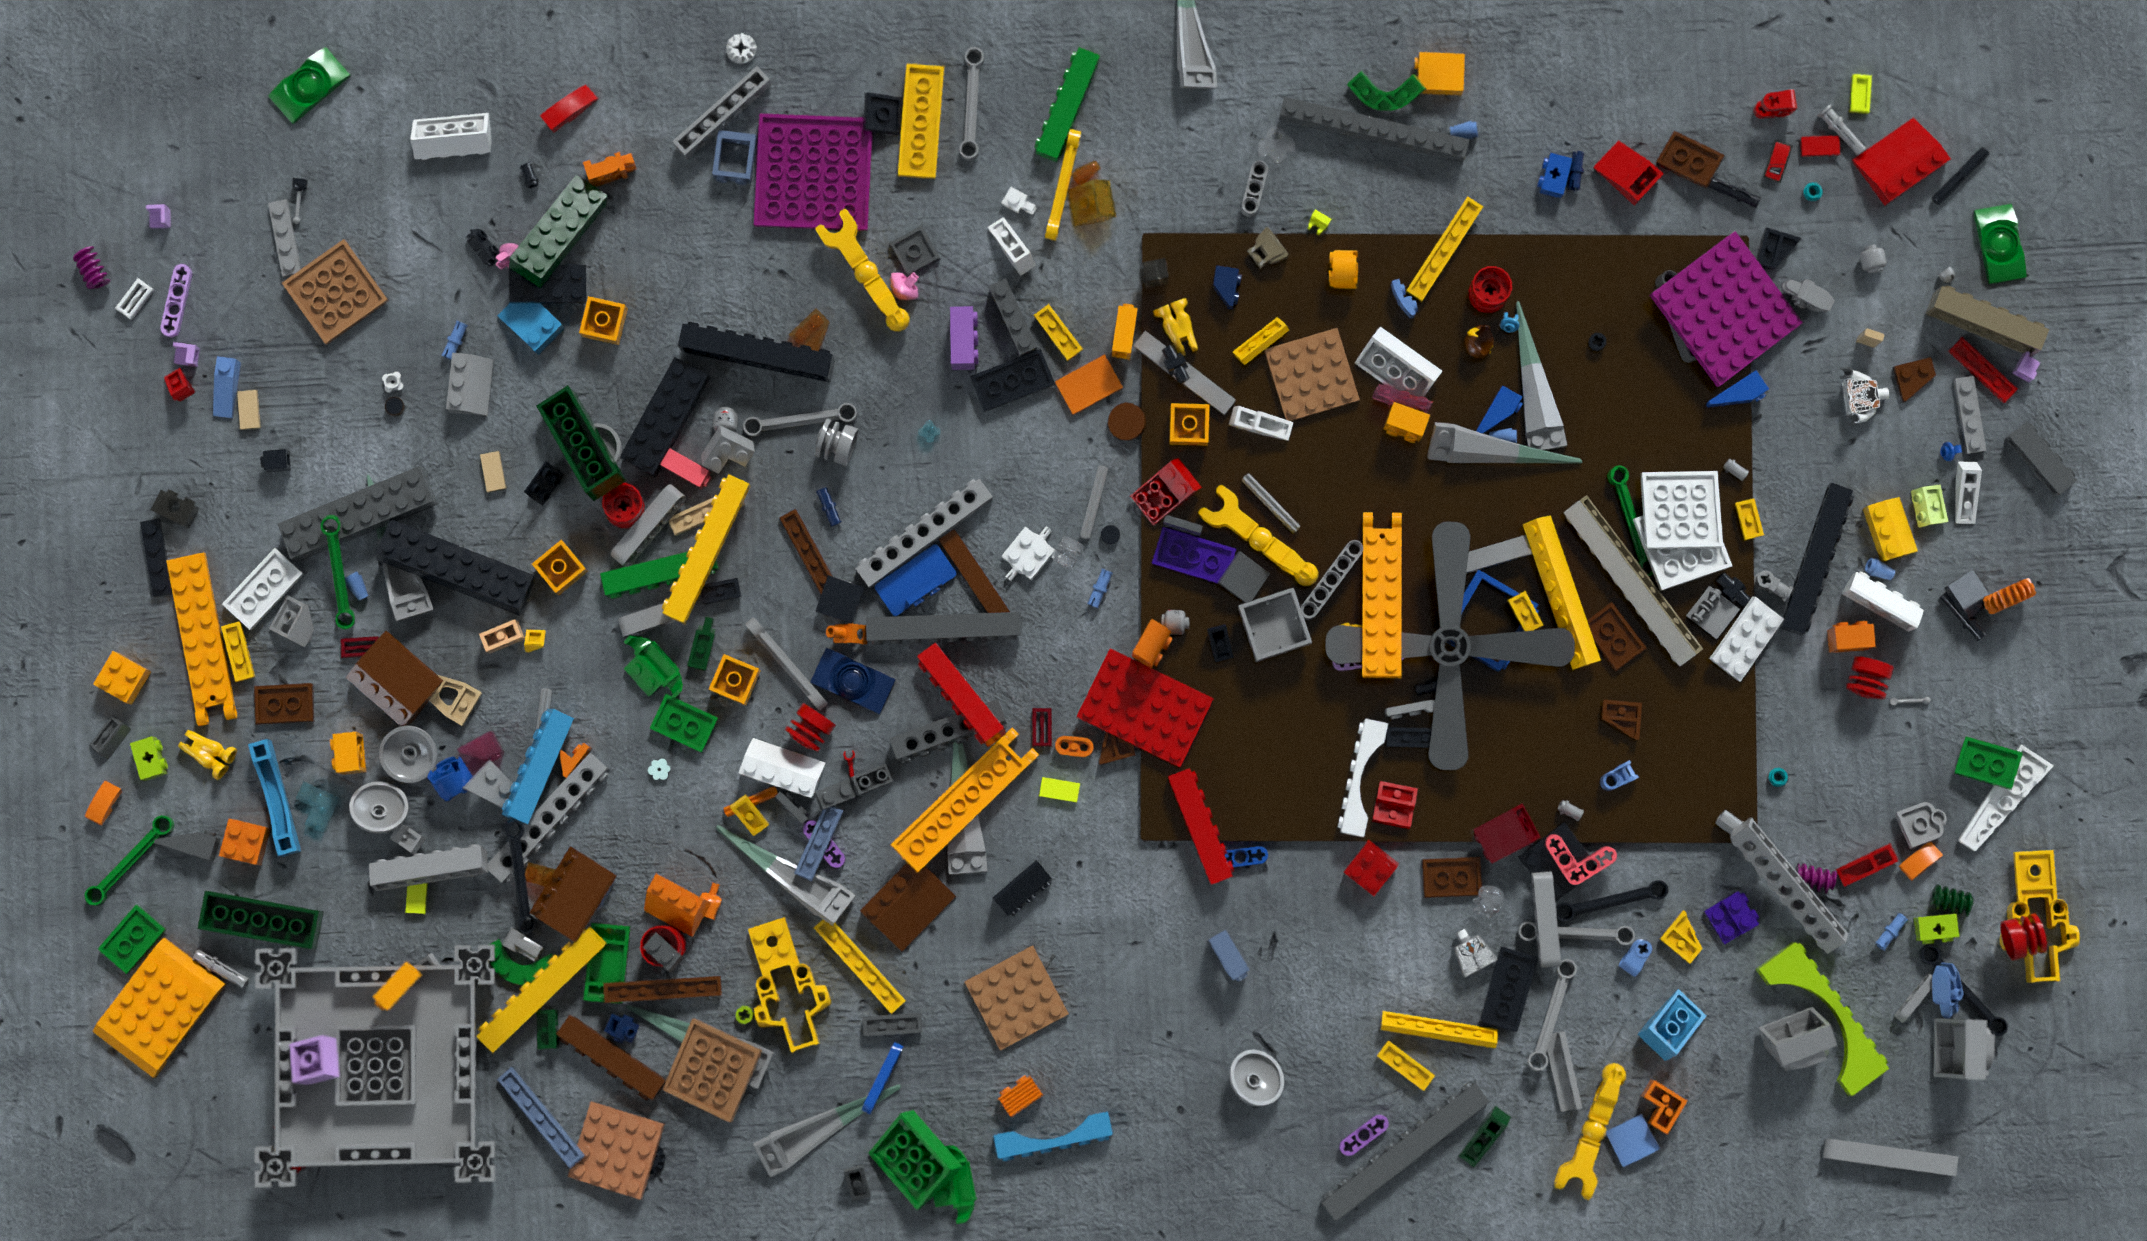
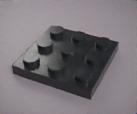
M1565 822L1518 856L1530 874L1552 872L1555 902L1577 885L1570 884L1564 877L1545 846L1546 838L1551 834L1560 836L1577 863L1589 856ZM1552 838L1551 844L1549 846H1553L1556 848L1557 852L1554 853V855L1556 856L1558 852L1565 849L1564 847L1562 849H1559L1557 845L1559 840H1554ZM1563 854L1559 858V862L1562 865H1566L1570 861V857L1567 854ZM1593 860L1588 861L1586 869L1589 871L1595 870L1596 863ZM1582 865L1579 867L1581 871H1579L1578 873H1575L1574 871L1571 872L1572 876L1570 877V879H1574L1577 881V876L1579 874L1583 873L1584 876L1587 875V873L1583 870Z

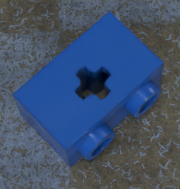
M1550 153L1548 158H1544L1542 169H1545L1544 175H1540L1537 187H1540L1539 193L1562 198L1573 158ZM1552 172L1556 173L1557 177L1555 179L1552 178Z

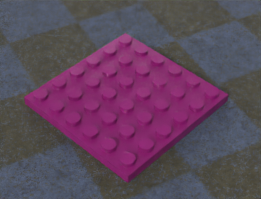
M759 113L754 227L815 229L818 225H824L827 230H841L843 228V221L839 212L845 208L855 220L858 231H868L873 132L863 131L864 118Z
M1736 231L1649 295L1717 387L1721 386L1803 323Z

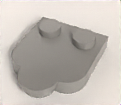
M1928 802L1917 804L1894 814L1910 849L1941 837L1944 832L1943 826L1947 821L1946 814L1942 810L1935 809Z

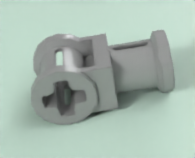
M1762 571L1754 576V586L1757 589L1774 593L1781 597L1784 602L1793 590L1792 586L1788 587L1781 583L1780 579L1774 577L1770 571ZM1762 577H1765V581H1766L1767 583H1764V584H1763V583H1762L1763 580H1762L1761 578H1762Z

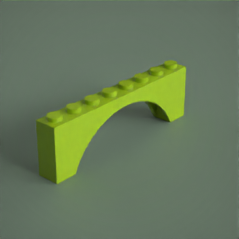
M1792 942L1755 970L1766 985L1788 984L1800 987L1817 996L1831 1010L1840 1026L1844 1042L1843 1064L1837 1081L1848 1096H1853L1889 1069L1886 1065L1888 1061L1875 1050L1877 1046L1873 1040L1866 1038L1862 1025L1859 1022L1855 1023L1852 1019L1853 1013L1851 1010L1841 1004L1840 1000L1842 999L1835 990L1832 991L1830 989L1828 979L1824 975H1820L1816 970L1818 966L1814 960H1809L1805 955L1807 951L1803 945Z

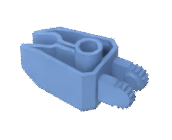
M1942 962L1941 966H1936L1932 976L1933 1002L1940 1005L1942 1017L1947 1019L1958 1012V1002L1963 998L1964 993L1956 967L1951 963Z

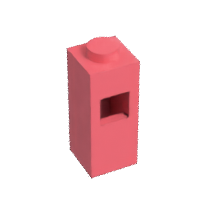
M669 448L660 463L666 470L700 489L703 486L706 487L711 480V472L671 448Z

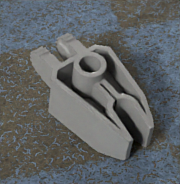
M1791 279L1781 284L1782 291L1792 296L1790 300L1796 306L1807 308L1814 312L1831 311L1835 300L1829 292L1816 286L1813 281L1805 279L1804 281L1797 282Z

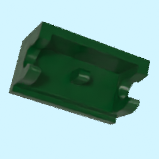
M558 1009L537 1010V1049L559 1048V1036L556 1034L559 1030Z

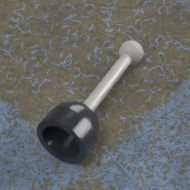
M292 178V187L297 191L295 217L293 218L294 224L300 223L301 192L307 188V179Z

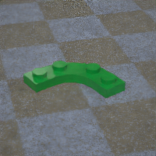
M1360 71L1347 83L1349 88L1364 104L1382 111L1401 109L1410 104L1427 89L1415 74H1412L1398 88L1389 92L1378 89L1363 71Z
M500 939L489 944L495 945V961L489 962L495 968L496 973L503 979L519 985H524L527 981L531 983L535 979L533 975L540 968L544 970L549 966L547 962L554 956L551 953L533 964L520 965L512 960Z

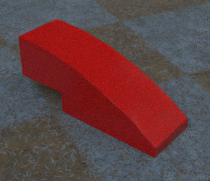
M585 84L559 100L543 112L540 117L549 129L555 133L567 122L573 121L596 102L598 98Z
M1888 843L1837 868L1836 871L1845 887L1898 862L1899 859L1891 843Z

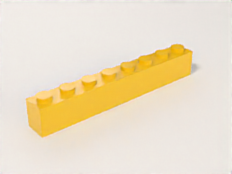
M728 474L727 478L722 479L719 486L721 491L719 495L714 496L711 502L713 508L710 513H706L703 519L705 524L703 529H699L695 536L697 541L694 548L690 547L686 555L688 560L686 564L681 565L678 572L680 577L671 586L670 592L672 594L669 599H665L662 605L665 616L686 624L751 487L749 483Z
M1551 515L1522 524L1558 628L1568 630L1574 637L1575 650L1574 656L1570 661L1572 670L1601 661Z
M590 926L586 930L584 929L577 942L571 943L568 941L561 948L563 952L559 956L555 954L547 962L549 966L544 970L540 968L533 975L535 979L531 983L527 981L519 989L521 992L517 996L513 994L505 1002L507 1006L503 1010L500 1008L492 1014L493 1019L489 1023L485 1021L477 1029L479 1033L476 1037L493 1053L605 946L606 942Z

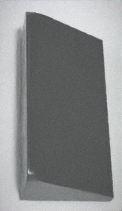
M112 715L89 746L99 755L109 759L131 728Z

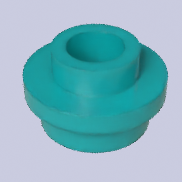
M1811 182L1804 187L1803 194L1808 201L1814 202L1821 198L1823 190L1818 183ZM1813 189L1815 190L1816 194L1811 195L1809 191Z
M1774 768L1769 772L1768 780L1773 786L1781 787L1786 784L1788 774L1782 768ZM1776 774L1781 776L1780 781L1775 780Z

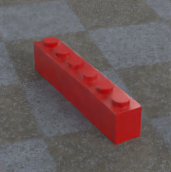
M936 643L917 656L919 660L918 667L923 673L927 671L931 676L929 677L930 682L934 687L939 686L942 690L940 692L945 701H951L953 704L951 707L958 716L960 714L965 719L963 723L969 730L973 729L976 734L974 736L980 744L984 743L988 748L1006 734L1001 723Z
M1189 768L1168 776L1210 885L1233 877L1232 872H1235L1231 861L1227 862L1225 854H1227L1224 843H1219L1217 837L1220 836L1217 826H1213L1210 819L1213 816L1210 808H1205L1203 800H1206L1203 790H1198L1196 782L1199 781L1195 771L1191 772Z

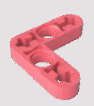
M1551 834L1545 840V846L1566 880L1573 885L1584 882L1614 863L1617 858L1616 851L1612 847L1605 846L1577 863L1560 836ZM1552 838L1554 840H1559V842L1557 843L1559 849H1562L1563 847L1565 849L1558 852L1556 856L1554 855V853L1557 852L1556 848L1553 846H1549L1551 844ZM1604 851H1612L1611 859L1605 858L1601 860L1604 864L1600 865L1595 856L1598 855L1599 858H1602L1605 855ZM1563 854H1567L1570 857V861L1566 865H1562L1559 862V858ZM1590 860L1596 862V869L1593 871L1586 869V863ZM1582 865V868L1587 873V875L1584 876L1583 873L1579 874L1577 876V881L1574 879H1570V877L1572 876L1571 872L1574 871L1575 873H1578L1579 871H1581L1579 867Z

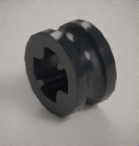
M1594 333L1588 340L1590 349L1593 351L1602 350L1606 345V337L1602 333ZM1595 337L1598 340H1602V342L1600 343L1601 346L1598 347L1597 344H1593Z

